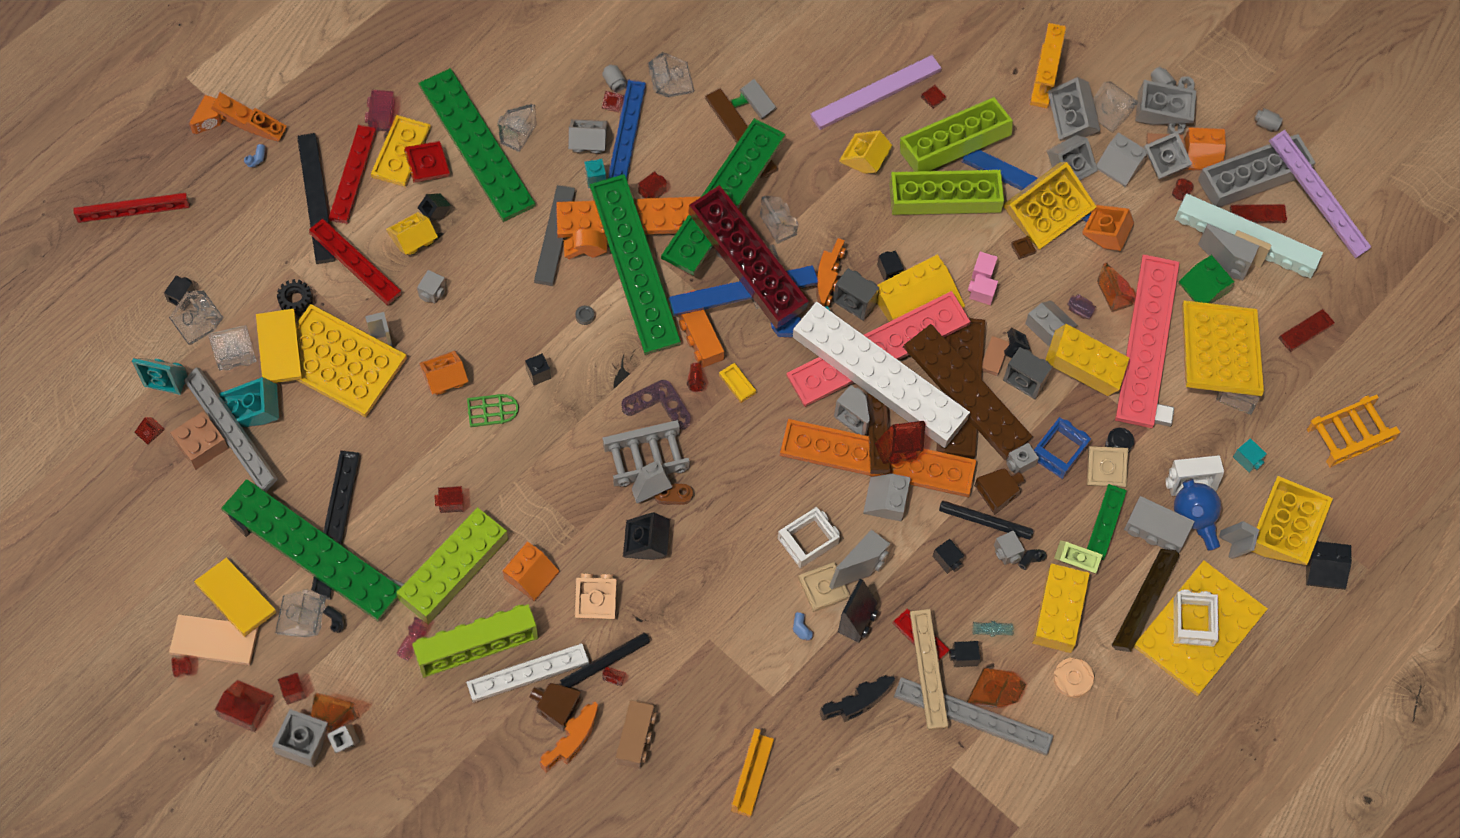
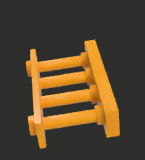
M1048 23L1030 105L1048 108V91L1054 87L1066 26Z
M1377 394L1372 397L1369 395L1365 396L1353 405L1322 418L1317 416L1310 421L1311 423L1307 428L1308 433L1317 429L1330 450V456L1326 460L1329 468L1390 443L1401 433L1397 426L1391 429L1385 426L1373 406L1379 398ZM1366 409L1378 427L1379 434L1374 436L1370 434L1357 412ZM1351 417L1363 436L1362 441L1357 443L1352 439L1341 421L1342 418ZM1334 423L1347 444L1346 448H1337L1324 426Z

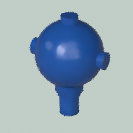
M1193 479L1184 481L1182 483L1183 488L1178 492L1174 500V512L1195 521L1191 529L1196 530L1198 535L1203 538L1207 550L1216 549L1220 546L1216 536L1217 528L1215 525L1222 508L1220 497L1212 487L1206 484L1195 483Z

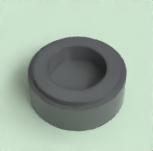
M584 305L576 310V320L579 324L588 325L593 322L594 311L591 307Z

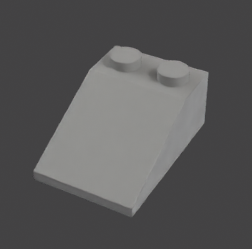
M1144 80L1138 90L1135 121L1152 125L1193 123L1196 90Z
M1207 224L1198 244L1209 256L1212 255L1232 278L1242 281L1259 248V245L1210 224Z
M870 530L836 567L829 587L834 589L871 576L875 570L880 571L885 564L884 560L889 554L887 550L890 543L873 530Z

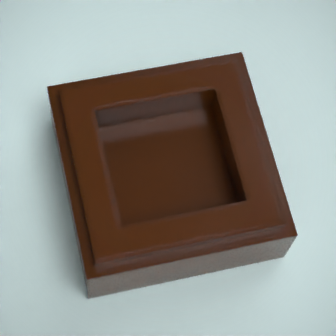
M1028 236L1011 242V247L1019 260L1036 253V249Z

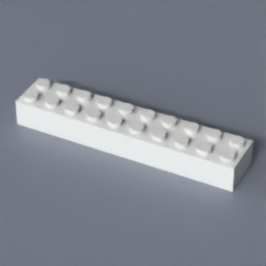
M816 302L793 329V338L942 447L946 448L968 420L970 414L968 410L820 303Z

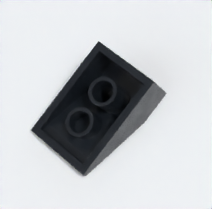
M859 579L842 611L838 633L858 643L862 637L866 638L870 630L868 624L870 621H875L879 612L876 610L878 602L862 579Z

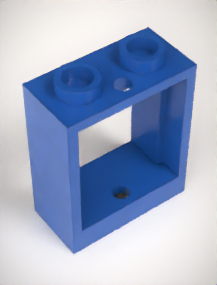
M1059 417L1036 446L1034 452L1039 457V464L1063 479L1086 450L1091 438L1086 432L1075 428L1068 420H1063ZM1057 431L1080 446L1067 464L1044 449Z

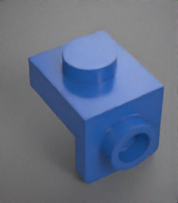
M794 317L778 329L771 323V328L778 337H793V329L801 321V318Z

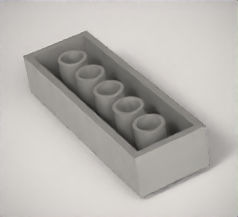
M1299 134L1291 136V139L1310 165L1314 167L1316 162ZM1269 144L1203 168L1198 181L1212 205L1222 207L1290 182L1296 178L1273 146Z

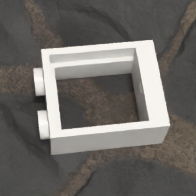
M1220 455L1174 460L1172 467L1169 469L1168 478L1165 480L1166 487L1170 489L1171 496H1176L1183 488L1182 483L1189 479H1193L1195 483L1206 484L1217 491L1224 474Z
M817 507L778 531V540L799 568L804 567L838 545L840 538L837 528L830 525L827 515L823 511L820 512ZM815 520L829 541L805 555L791 535Z
M1190 590L1177 592L1174 597V643L1214 647L1218 641V595L1211 594L1210 592L1192 593ZM1181 604L1208 606L1209 632L1181 629Z

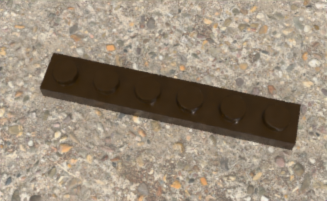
M1160 549L1112 644L1115 650L1132 651L1180 556L1177 550Z

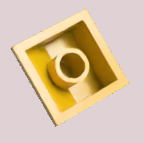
M880 130L855 133L839 161L864 174L874 173L880 169L892 144Z
M419 212L386 229L400 252L405 255L417 252V248L423 245L428 246L434 242V239L438 238L429 218Z

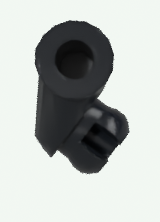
M1041 549L1028 550L1018 563V566L1026 570L1030 563L1045 560L1047 554Z
M328 605L324 609L323 614L331 618V631L339 633L344 628V616Z

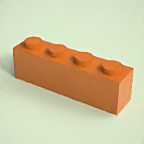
M704 310L678 315L680 328L682 331H686L687 342L690 347L693 346L695 359L701 363L703 368L724 360V350Z

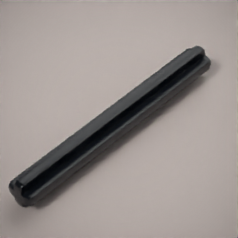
M944 500L939 507L940 512L1006 533L1014 531L1016 536L1028 540L1033 535L1032 528Z
M645 632L564 677L560 680L561 685L567 688L575 686L650 642L649 636Z

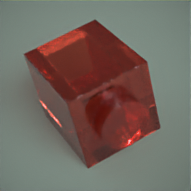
M655 171L638 183V193L644 199L660 198L667 192L666 179Z
M462 486L438 488V495H435V507L439 506L440 513L464 512Z
M298 673L278 679L287 705L306 699Z

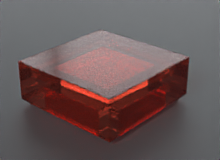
M933 85L921 94V98L932 109L944 102L947 97L936 85Z

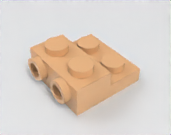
M581 574V577L576 578L575 618L615 619L617 579L613 578L612 574H601V578H593V574Z

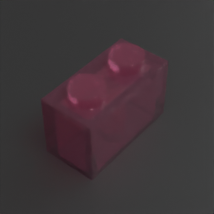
M372 90L371 97L367 99L369 112L365 113V123H368V127L376 128V131L389 132L392 126L395 107L394 92Z

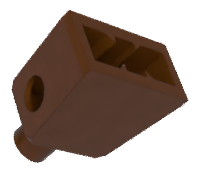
M1003 468L978 477L974 486L995 515L1018 496L1020 491L1018 485L1024 482V478L1020 472L1011 476L1007 469Z
M549 683L545 691L534 687L530 698L538 702L536 710L540 716L561 731H564L566 723L570 720L581 700V692Z

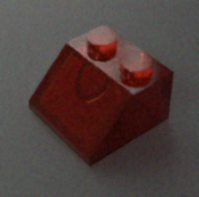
M925 421L892 424L875 443L882 463L897 464L901 461L913 462L918 459V456L924 450Z
M236 680L223 692L214 710L219 718L256 732L274 696Z

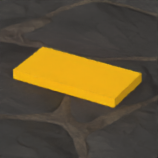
M396 115L372 169L371 177L406 187L411 172L404 148L424 144L431 125Z
M294 309L256 314L262 377L273 383L302 379Z
M227 557L194 581L195 585L244 637L276 614L275 608Z

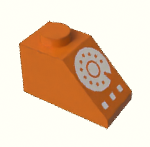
M205 95L189 123L193 134L220 126L222 121L226 119V117L211 109L216 98Z

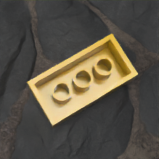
M1064 324L1055 330L1045 360L1059 371L1109 396L1120 390L1129 357L1074 327Z
M1050 564L1045 579L1032 644L1072 653L1076 644L1089 572Z

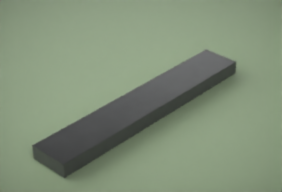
M561 185L556 187L534 283L553 286L564 238H558L556 202L573 201L575 188Z

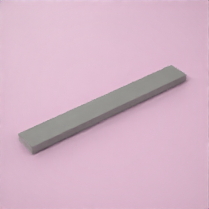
M196 367L184 380L255 484L266 492L278 478L201 368Z
M901 677L894 698L924 709L921 685ZM943 693L947 718L1047 755L1054 735Z

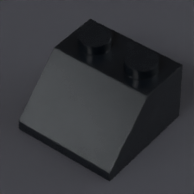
M652 512L626 520L623 557L646 560L666 557L670 519Z
M1316 541L1309 562L1306 565V585L1345 590L1352 563L1351 545Z

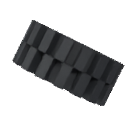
M292 279V283H289L288 280L286 281V286L282 284L281 289L278 288L277 299L281 310L294 309L295 313L300 316L301 311L304 313L306 308L313 304L311 290L305 282L302 284V280H298L297 283L295 279ZM293 293H300L302 295V299L298 302L292 303L288 301V297Z

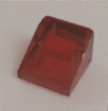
M605 91L601 108L619 112L624 95Z
M144 417L134 433L146 444H150L164 431V428L154 418Z
M606 667L602 672L603 681L622 686L626 673Z

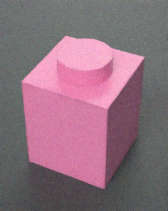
M979 252L971 279L975 280L976 275L991 279L997 257Z
M976 275L975 281L971 280L968 291L971 292L969 299L991 305L998 281Z

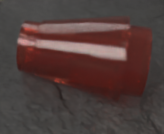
M692 363L690 365L687 386L690 391L699 392L704 389L706 384L702 365L700 363Z

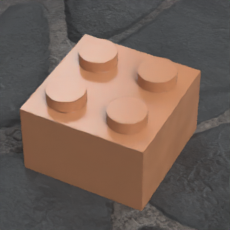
M204 411L170 432L174 442L195 470L228 449L225 439Z

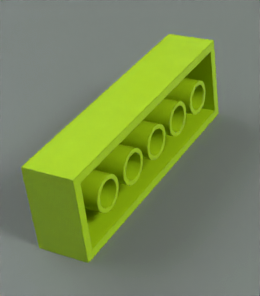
M993 97L901 137L900 153L914 172L931 171L1012 135L1013 120Z
M1001 170L891 172L889 185L892 215L1001 213L1004 203Z
M477 507L396 592L398 600L429 625L507 542V530Z
M521 604L513 607V610L507 612L499 611L492 617L478 618L474 623L468 625L460 624L453 630L440 631L435 636L429 638H419L416 642L412 643L422 677L425 678L537 640L538 635L529 604L525 606Z

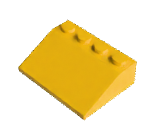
M1068 162L1058 163L1003 204L1012 220L1029 237L1038 250L1097 207Z
M938 254L877 285L879 292L876 303L889 322L951 291L962 309L965 308L955 283Z
M1277 476L1256 525L1259 532L1255 548L1251 552L1266 558L1307 565L1333 498Z

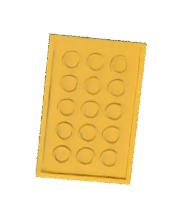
M1183 300L1182 322L1186 387L1262 396L1264 386L1257 309Z
M312 304L309 305L296 323L302 379L296 381L366 418L407 359V355Z
M1204 560L1178 592L1190 590L1192 593L1210 592L1211 594L1218 595V641L1214 647L1174 643V597L1134 645L1135 649L1197 697L1268 609ZM1181 604V629L1209 632L1208 606Z

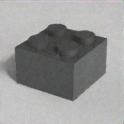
M848 268L835 284L833 302L864 321L876 306L879 287L873 281L863 278L857 271H852Z
M1019 347L1008 363L1003 381L1036 399L1046 385L1053 366L1048 361L1034 356L1031 351Z

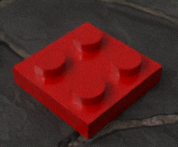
M440 141L404 148L414 183L449 177L450 172Z

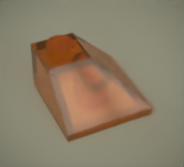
M1108 263L1103 264L1097 283L1111 312L1131 307L1136 298L1135 290Z
M983 668L967 703L1001 708L1018 702L1026 684L1012 671Z
M316 692L314 694L311 717L327 722L326 731L333 732L359 718L355 703Z

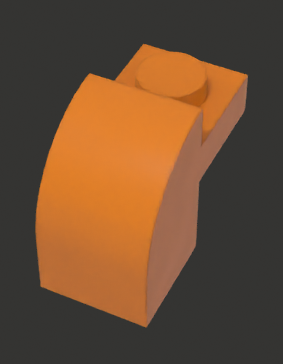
M593 229L573 231V237L564 240V257L568 259L582 253L595 258L607 252L606 236Z

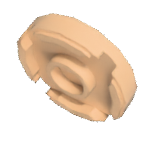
M1064 659L1055 669L1054 683L1063 695L1078 698L1088 693L1093 685L1094 673L1091 667L1081 659Z

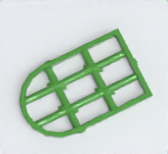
M507 394L467 398L470 427L507 423L512 421L518 414L516 400ZM498 398L499 403H485V399ZM501 398H508L512 401L504 402L501 400ZM482 400L483 405L470 406L469 401ZM503 405H516L515 411H503ZM486 407H499L500 412L488 414L486 412ZM470 409H483L484 414L471 416ZM514 414L509 419L504 420L503 415ZM499 416L501 420L487 422V417ZM484 418V422L472 424L471 419Z

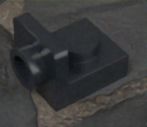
M1011 327L1007 332L1010 345L1004 350V354L1013 358L1019 347L1030 350L1026 335Z

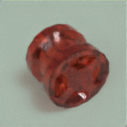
M1178 179L1175 184L1176 187L1172 191V196L1177 200L1183 201L1186 193L1190 195V192H1192L1194 188L1193 183L1187 179Z
M189 655L180 659L177 657L171 659L174 678L182 674L186 676L192 675Z

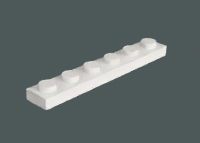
M579 644L467 681V686L474 703L585 666L589 662L583 644Z

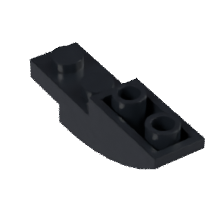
M888 675L881 676L872 683L868 681L863 682L856 688L855 697L849 695L842 698L840 702L834 703V701L824 704L820 710L822 721L841 715L843 721L846 722L864 714L879 703L894 685V675L890 677Z

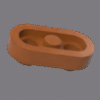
M671 484L672 487L665 490L667 492L665 495L661 493L654 495V499L659 504L685 505L692 500L693 490L687 484ZM686 491V494L682 495L680 492Z

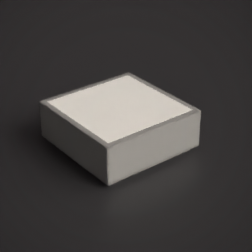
M1157 404L1154 423L1171 427L1174 407Z

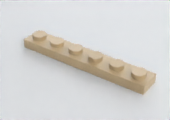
M930 609L910 611L927 730L948 728Z

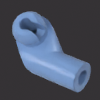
M258 144L255 155L246 156L244 163L248 167H255L263 162L266 146Z
M795 613L794 633L802 640H810L813 633L804 625L805 614Z

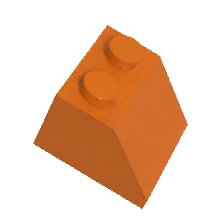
M1188 128L1184 144L1192 165L1186 170H1202L1224 161L1226 146L1225 129Z
M1096 205L1097 207L1093 209L1082 231L1083 235L1104 249L1121 251L1134 224L1130 210L1127 208Z
M455 351L419 363L432 395L442 394L452 387H462L464 383L469 382L463 363Z
M527 541L502 572L504 580L535 602L558 575L559 570L542 551Z

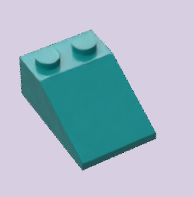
M133 358L132 363L144 387L181 395L185 384L184 380L188 376L183 365L179 363H166L161 359Z
M264 377L219 393V396L241 427L264 425L279 419L277 384Z

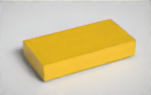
M735 363L719 372L721 379L740 403L756 394V389Z

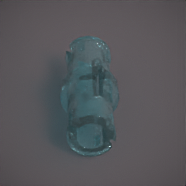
M990 621V623H972L973 635L984 634L995 637V635L1013 636V623H996L995 621Z

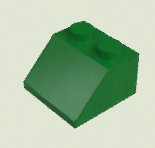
M1210 255L1197 263L1178 283L1194 302L1212 304L1230 293L1235 281L1218 261Z

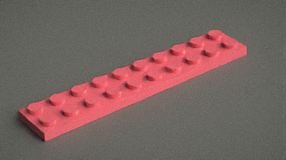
M1144 254L1141 258L1126 356L1129 357V361L1120 387L1115 421L1153 428L1179 268L1178 261Z
M951 291L864 334V336L894 358L900 360L909 355L903 348L904 344L928 325L932 324L943 337H946L970 325V320ZM820 357L786 373L788 380L804 407L854 383Z

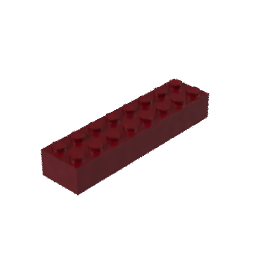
M720 185L689 205L688 214L776 329L807 309L808 299Z

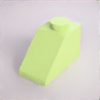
M1060 540L1054 559L1096 573L1102 554Z

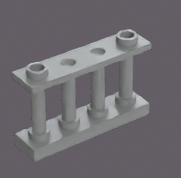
M678 420L603 437L604 451L612 452L617 470V475H613L614 487H624L636 481L641 468L644 467L638 445L642 443H649L654 462L660 460L667 474L674 472L682 473L689 469V458L681 459L675 438L679 435ZM666 438L669 441L674 461L663 464L657 441ZM629 447L631 448L636 470L625 473L619 450Z

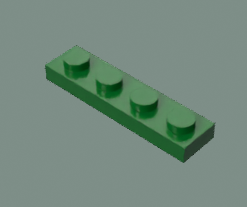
M1110 484L1106 488L1087 546L1088 550L1102 554L1101 560H1104L1127 492L1125 489Z

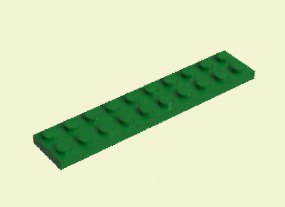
M451 68L419 82L421 91L502 222L536 207L532 197Z
M754 118L702 196L720 185L735 206L739 208L786 138V134ZM688 215L662 253L661 259L694 276L713 245L691 216Z
M625 174L589 184L644 355L680 345L681 342Z
M248 479L243 482L221 507L225 514H229L239 521L249 531L379 622L397 600L396 592L401 587Z

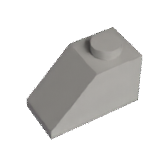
M660 460L641 468L632 487L636 503H640L672 487L668 474Z

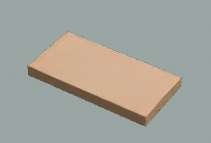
M178 615L169 653L176 656L250 665L259 627L244 637L230 621Z

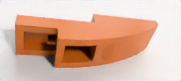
M222 92L219 93L211 107L212 110L226 117L227 122L270 140L279 142L287 125L256 108L252 110Z
M840 238L837 239L831 253L824 250L819 264L816 294L817 302L824 307H829L833 298L831 294L835 290V284L838 281L837 270L839 263L837 262L839 258L843 259L846 248H844L845 240Z
M596 702L591 705L587 704L577 718H571L565 725V734L568 737H562L552 751L548 750L542 755L540 766L546 773L561 759L568 765L583 748L596 722L598 714V704Z

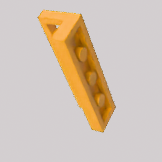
M756 728L754 729L731 806V812L747 817L752 815L774 740L773 738L760 735L761 730Z

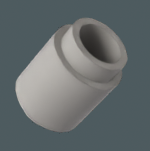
M608 65L604 68L602 76L610 89L614 92L623 90L626 87V79L618 66Z
M1162 67L1156 68L1151 73L1153 82L1172 86L1176 85V80Z
M1263 108L1262 111L1258 110L1254 120L1257 121L1256 125L1277 132L1283 118L1279 117V114Z

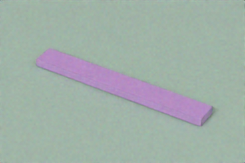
M931 55L811 113L810 117L819 130L941 72V67Z
M1283 130L1269 140L1270 144L1354 258L1370 249V244L1288 133Z

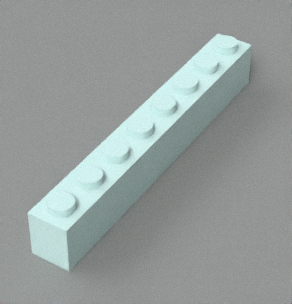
M1187 193L1175 217V220L1181 224L1191 226L1199 232H1204L1207 224H1210L1233 235L1239 230L1267 242L1272 246L1265 258L1266 261L1281 265L1283 268L1297 272L1303 277H1312L1323 254L1319 250Z

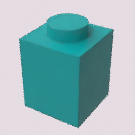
M603 159L584 162L588 189L590 188L589 184L606 180Z
M1250 438L1236 450L1233 458L1250 473L1253 469L1258 470L1264 465L1265 462L1263 460L1267 453Z

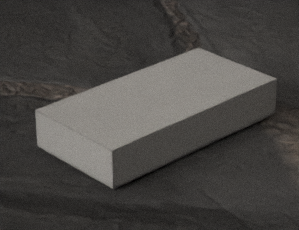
M755 79L739 90L761 119L776 108Z

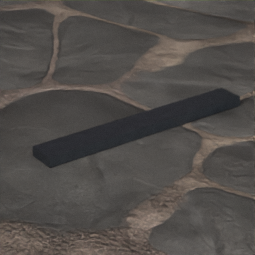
M316 134L298 135L297 139L310 228L322 219L329 224ZM312 236L316 264L335 262L334 256Z
M340 450L323 531L324 534L341 546L360 460V453ZM314 577L310 592L311 598L331 600L333 590Z

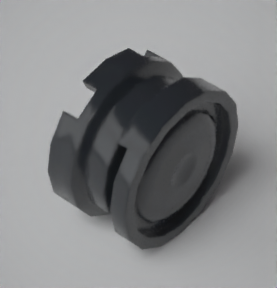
M1114 428L1107 436L1105 447L1128 448L1129 454L1134 445L1133 434L1125 428Z

